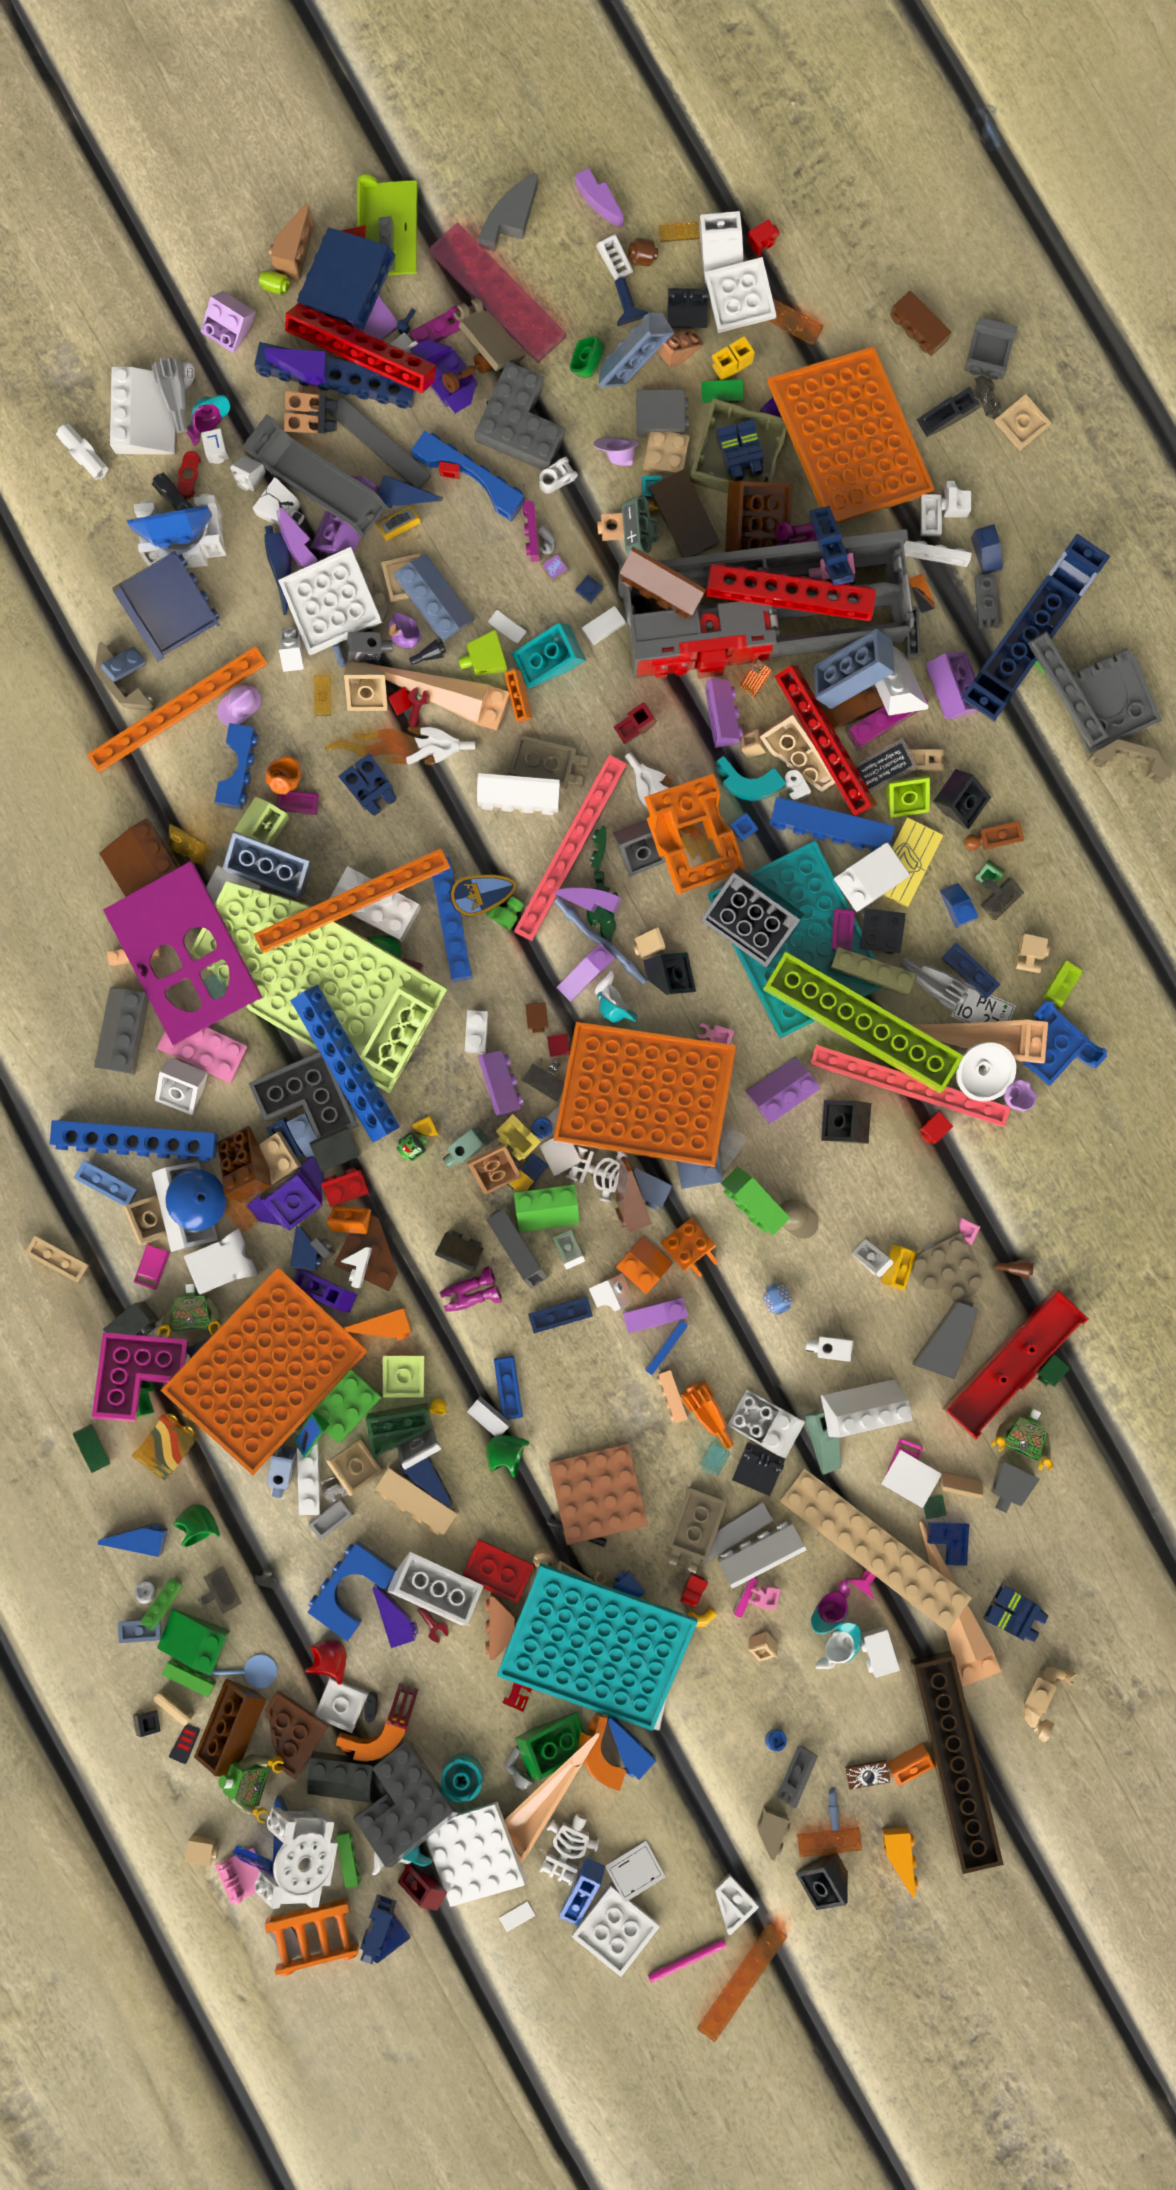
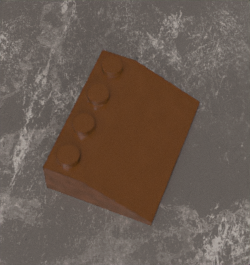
M728 481L725 552L772 547L778 543L790 542V539L784 541L777 540L775 533L780 523L788 522L791 524L793 483Z
M147 818L127 829L99 853L125 897L179 868L155 827Z

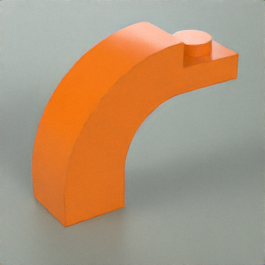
M394 1713L392 1720L396 1721L397 1713ZM402 1715L400 1723H404L406 1716ZM385 1723L383 1731L369 1739L340 1732L336 1746H339L345 1752L356 1751L353 1760L372 1761L382 1758L393 1751L400 1743L405 1729Z
M594 1714V1718L590 1719L588 1725L589 1734L583 1732L580 1734L579 1749L597 1732L600 1731V1735L584 1760L583 1765L595 1780L609 1788L620 1791L626 1770L620 1766L610 1764L604 1759L601 1752V1741L608 1718Z

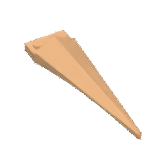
M369 664L384 672L385 680L401 688L405 686L406 690L410 692L414 688H418L417 695L422 697L424 691H428L429 701L478 726L495 731L499 730L510 698L509 691L495 688L488 684Z
M1014 1020L976 1023L910 1024L944 1044L969 1049L982 1042H996L1006 1047L1016 1061L1045 1062L1048 1022Z
M919 1521L929 1565L957 1586L923 1522ZM967 1605L949 1631H946L950 1651L956 1659L962 1687L1001 1672L994 1651Z
M600 1731L589 1739L504 1819L520 1864L530 1853L598 1739Z

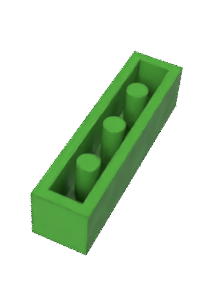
M169 1578L140 1623L154 1631L183 1586Z
M169 1660L162 1672L163 1676L206 1697L210 1696L216 1684L212 1678H206L197 1671L193 1672L189 1667L181 1666L175 1660Z
M350 1830L337 1832L336 1840L345 1888L357 1887L361 1881V1874L358 1873L357 1869L359 1868V1862L355 1858L354 1836Z

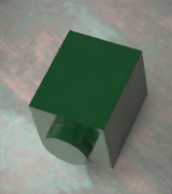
M1052 1354L1035 1373L1038 1375L1037 1380L1044 1386L1050 1385L1055 1387L1070 1367L1056 1355Z

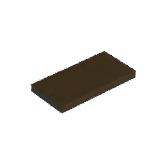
M685 469L649 486V490L682 558L693 557L720 543Z

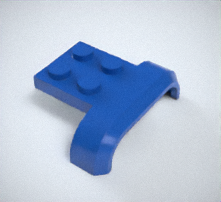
M1053 1001L1044 1002L1034 1013L1037 1021L1048 1022L1045 1062L1022 1061V1063L1046 1085L1051 1086L1076 1057L1091 1068H1097L1107 1057L1106 1049L1095 1045L1055 1009Z

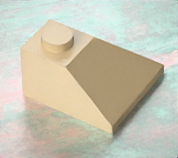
M346 663L344 680L347 710L387 711L385 673L367 663Z

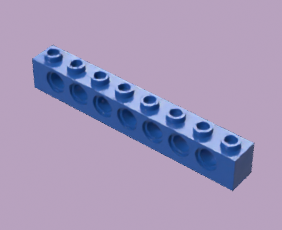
M318 984L291 999L292 1005L372 1143L400 1128Z
M52 1120L49 1145H56L57 1150H68V1146L76 1147V1151L88 1152L89 1148H94L96 1153L109 1154V1150H117L116 1154L129 1155V1151L137 1152V1156L149 1157L150 1153H156L157 1158H170V1155H178L177 1159L190 1160V1156L198 1157V1161L210 1162V1158H216L219 1134ZM75 1131L77 1133V1139L74 1142H71L69 1135L71 1132ZM95 1132L98 1139L92 1144L90 1142V1135ZM113 1134H116L118 1137V1142L115 1145L110 1143V1137ZM133 1136L138 1138V1144L135 1147H132L130 1144V1139ZM156 1137L159 1144L153 1149L150 1141ZM174 1139L179 1141V1147L176 1150H172L170 1146L171 1141ZM197 1140L200 1147L196 1152H193L191 1150V1143Z

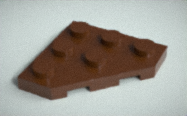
M370 1214L367 1234L349 1233L334 1265L351 1273L352 1269L356 1270V1266L341 1261L365 1247H370L372 1251L364 1280L386 1291H390L398 1271L380 1218Z
M278 1690L266 1707L265 1712L270 1723L273 1747H275L277 1756H280L284 1761V1764L277 1763V1766L282 1767L283 1772L296 1780L329 1724Z

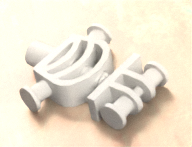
M577 1146V1153L581 1162L585 1163L584 1169L579 1168V1163L570 1167L569 1175H566V1178L577 1181L578 1171L583 1172L579 1181L583 1184L586 1173H593L594 1186L603 1191L602 1198H599V1201L611 1202L610 1194L611 1192L615 1193L618 1185L619 1171L618 1174L615 1172L620 1169L621 1157L625 1156L627 1158L628 1156L622 1152H617L618 1154L614 1160L612 1158H604L597 1166H593L590 1162L594 1152L590 1151L586 1161L583 1158L588 1150ZM604 1162H611L605 1170L599 1168ZM617 1165L613 1172L608 1171L611 1166ZM596 1175L602 1177V1187L597 1184ZM605 1178L609 1180V1188L605 1187Z
M576 1814L572 1824L563 1821L560 1826L555 1823V1819L550 1821L546 1830H551L555 1833L553 1844L560 1853V1856L557 1857L547 1852L539 1872L549 1873L551 1878L556 1874L558 1875V1881L564 1880L571 1886L575 1873L578 1871V1866L568 1862L567 1859L581 1858L584 1856L587 1848L594 1849V1852H597L599 1839H596V1841L589 1839V1832L583 1830L587 1821L586 1817ZM557 1839L564 1845V1848L560 1846ZM546 1861L554 1863L553 1866L546 1863ZM557 1866L562 1867L561 1871L556 1869ZM566 1869L574 1873L570 1874L566 1872Z

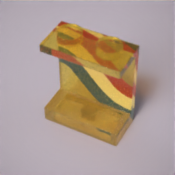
M172 1414L161 1415L158 1418L159 1422L140 1448L136 1449L132 1454L134 1459L163 1480L171 1476L198 1438L194 1435L195 1431L188 1426L183 1427L177 1423L179 1420Z

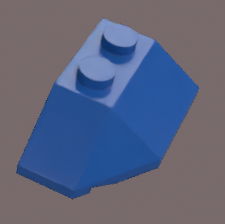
M208 505L130 519L127 520V523L134 533L155 547L166 548L170 544H187L191 540H196L211 519L212 512Z

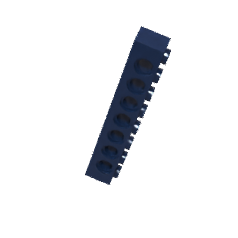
M259 342L254 364L256 373L267 378L270 376L277 377L284 382H298L302 386L312 385L272 365L265 358L264 348H290ZM326 357V383L312 385L317 386L323 391L330 389L337 391L341 395L351 394L363 400L369 398L381 404H395L402 409L413 407L416 394L415 390L361 365ZM333 375L341 376L337 380L331 378ZM353 379L360 380L358 384L351 383ZM375 383L380 385L376 389L370 387ZM392 388L399 389L397 393L390 392Z

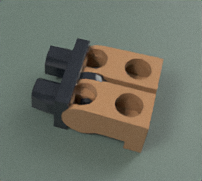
M285 391V410L305 412V414L285 413L284 432L326 434V432L337 431V420L327 419V411L337 412V400L327 398L325 395Z

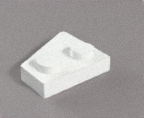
M731 1874L726 1876L715 1887L728 1934L731 1935L759 1908V1905Z

